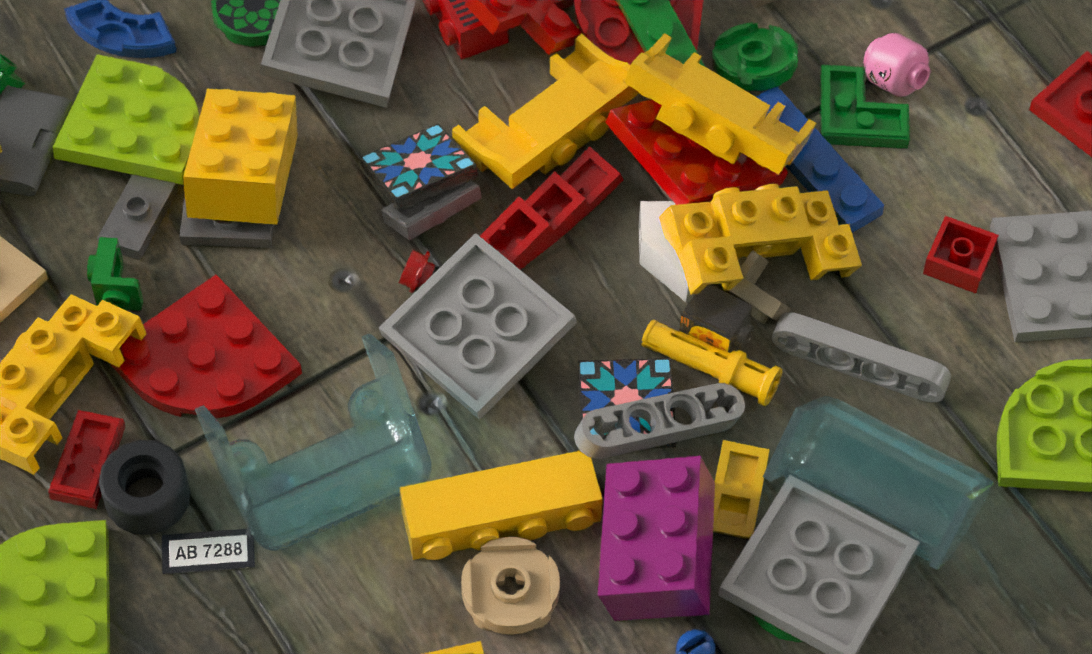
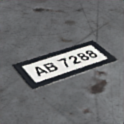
M254 528L162 535V574L255 567Z

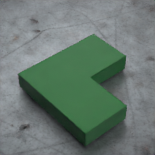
M821 65L820 134L830 145L908 149L910 142L909 104L865 102V67Z

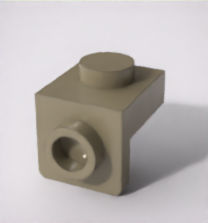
M751 251L747 258L745 256L741 257L738 262L743 279L729 291L746 301L742 310L765 324L768 318L771 317L778 322L780 316L784 313H789L792 308L754 285L769 261L754 251Z

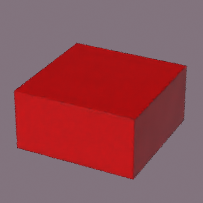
M945 216L926 258L923 274L976 294L995 251L999 235Z

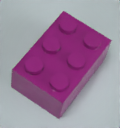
M701 456L610 463L606 465L598 597L614 621L710 615L715 482Z

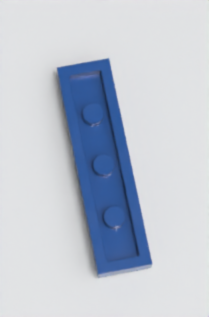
M779 87L768 89L756 96L770 105L767 114L777 102L785 105L779 121L797 132L808 121ZM814 128L806 145L790 165L787 164L786 167L808 192L828 190L838 224H849L853 233L882 216L885 205L817 129Z

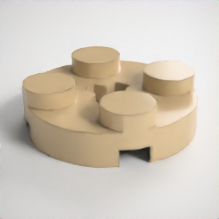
M504 537L489 541L481 547V552L475 555L471 562L470 559L468 560L462 573L461 585L464 605L472 615L476 626L482 630L513 635L525 633L534 628H541L549 622L551 613L559 600L560 576L555 561L549 554L547 558L543 552L536 549L535 543L527 539ZM505 577H515L516 584L524 585V588L512 595L499 590L497 586L505 584Z

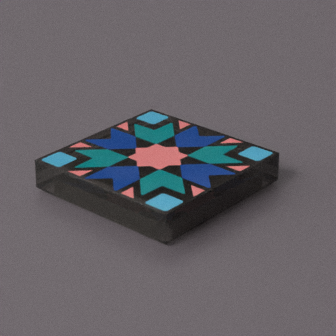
M439 123L360 157L365 173L398 211L405 210L479 177L476 163Z
M671 358L578 360L580 422L588 412L595 409L673 393ZM675 407L670 409V412L675 420ZM638 416L629 418L630 425L634 430L642 434L651 433L650 425L646 420ZM592 428L590 431L591 434H597L594 428ZM609 433L599 435L602 437L604 441ZM677 442L652 448H676Z

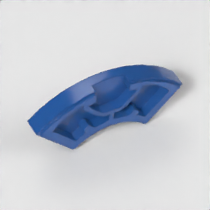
M88 0L64 9L66 19L74 31L87 43L104 52L129 58H153L177 52L175 42L160 12L146 15L131 14L116 8L108 0Z

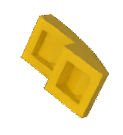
M723 440L715 477L713 532L745 539L751 538L754 533L770 449Z

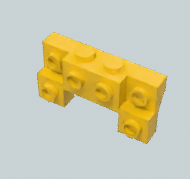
M665 33L647 52H641L632 62L623 83L634 88L644 97L662 105L656 119L670 126L675 132L685 135L705 147L712 154L732 164L743 153L753 159L758 165L768 168L779 175L787 164L790 165L806 145L817 124L809 119L801 130L797 132L780 122L779 118L785 105L777 102L767 114L770 108L769 104L699 64L702 56L695 52L682 64L666 54L672 37Z
M581 34L575 38V51L568 57L563 59L557 53L550 57V74L557 81L510 115L509 127L484 106L478 110L479 122L469 130L465 131L459 124L452 129V145L455 148H460L458 151H462L463 155L469 158L481 172L489 168L513 189L538 169L546 174L557 165L562 166L568 163L579 148L590 140H598L605 134L609 127L605 122L610 110L622 107L639 94L637 90L623 83L631 65L610 57Z
M767 184L754 191L740 192L739 188L732 187L715 193L711 202L670 205L659 216L664 236L671 243L680 259L690 294H699L707 285L722 283L723 290L733 289L743 279L738 260L743 256L747 258L751 251L765 258L793 255L801 247L810 280H819L827 272L838 270L841 278L849 277L862 266L850 225L838 224L828 190L799 193L798 186L779 188L778 184Z
M71 294L49 321L38 317L29 329L18 337L14 347L0 363V460L13 464L33 475L36 474L40 467L34 454L46 440L55 445H58L62 440L56 423L50 419L94 365L90 354L120 367L124 362V358L119 348L129 335L142 340L147 334L139 316L104 300L96 306Z

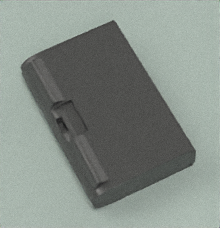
M6 86L0 99V145L2 148L0 153V191L25 196H34L53 156V145L72 107L73 102L57 95Z

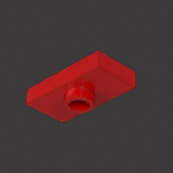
M82 410L77 411L48 491L51 500L97 509L102 496L99 487L101 467L108 456L117 450L126 428L124 419Z

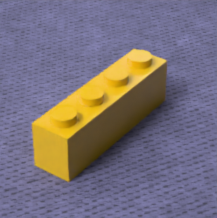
M581 451L400 487L401 511L413 560L421 558L438 560L447 557L452 552L469 548L481 550L483 545L498 538L518 537L535 540L551 531L566 528L572 531L583 530L595 522H600L602 516L603 499L592 459Z

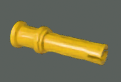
M655 319L650 321L642 337V347L661 353L677 362L719 379V383L732 385L737 390L758 398V404L764 407L768 406L781 380L783 370L778 366L768 368L748 359L747 354L741 350H734L729 353L686 333L670 328Z

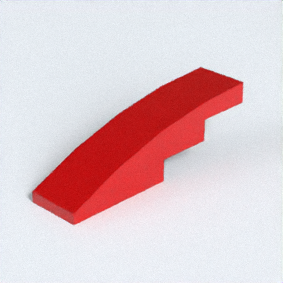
M589 146L561 176L554 171L525 201L518 197L480 237L521 270L586 217L624 179L621 173Z

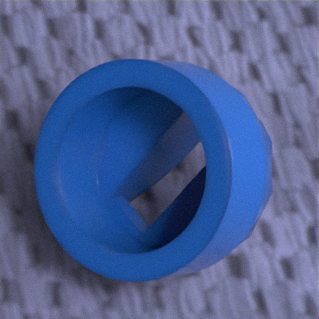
M693 629L686 631L679 638L675 654H686L684 650L698 642L702 644L693 649L689 654H715L716 647L708 633Z

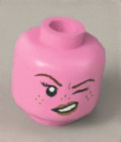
M889 33L881 38H877L866 50L863 63L866 67L865 71L868 80L894 96H908L915 90L921 89L929 79L930 67L927 50L922 45L901 34Z

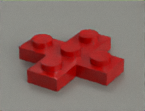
M467 0L465 6L493 35L521 25L548 55L575 45V38L582 34L579 28L571 21L569 15L562 10L573 6L574 0Z

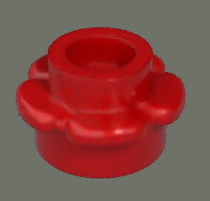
M412 250L398 283L410 288V293H414L416 287H421L432 276L436 265L428 261L430 257L429 251H426L424 255Z

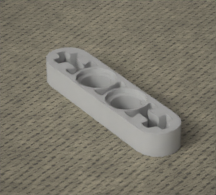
M782 314L772 334V342L783 352L921 401H942L951 381L949 370L934 360L801 314Z
M716 383L595 409L583 417L575 430L574 439L579 450L586 456L594 459L608 458L731 429L744 412L745 401L739 390L732 385ZM716 401L719 407L710 409ZM673 407L684 409L690 415L692 423L689 425L678 423L671 416L670 409ZM723 407H727L729 411L726 413ZM638 416L646 420L650 425L651 433L642 434L634 430L630 425L629 418ZM594 428L597 434L592 435L591 429ZM609 433L604 441L602 437L599 435Z

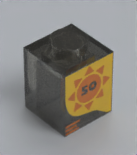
M707 285L699 294L693 296L681 314L679 331L729 353L736 349L743 351L754 332V326L750 325L752 305L712 285Z

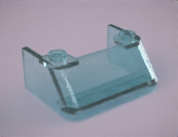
M370 333L361 338L376 379L359 386L350 396L348 412L354 427L273 463H268L263 450L251 440L239 439L229 443L223 426L204 405L195 409L223 481L251 535L260 546L267 550L278 551L374 509L400 497V487L426 482L430 476L432 469L431 459L394 353Z
M828 396L820 397L795 408L763 475V478L769 481L784 476L786 477L784 483L789 475H792L820 491L827 489L909 533V537L920 542L916 554L930 561L929 566L937 570L952 558L994 484L988 477L845 402Z

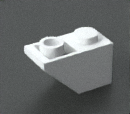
M640 201L639 264L686 303H695L696 294H690L680 259L671 243L665 238L659 216L670 205L676 204L673 201Z

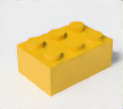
M207 89L183 176L187 218L278 224L298 136L296 95L233 91L230 89Z

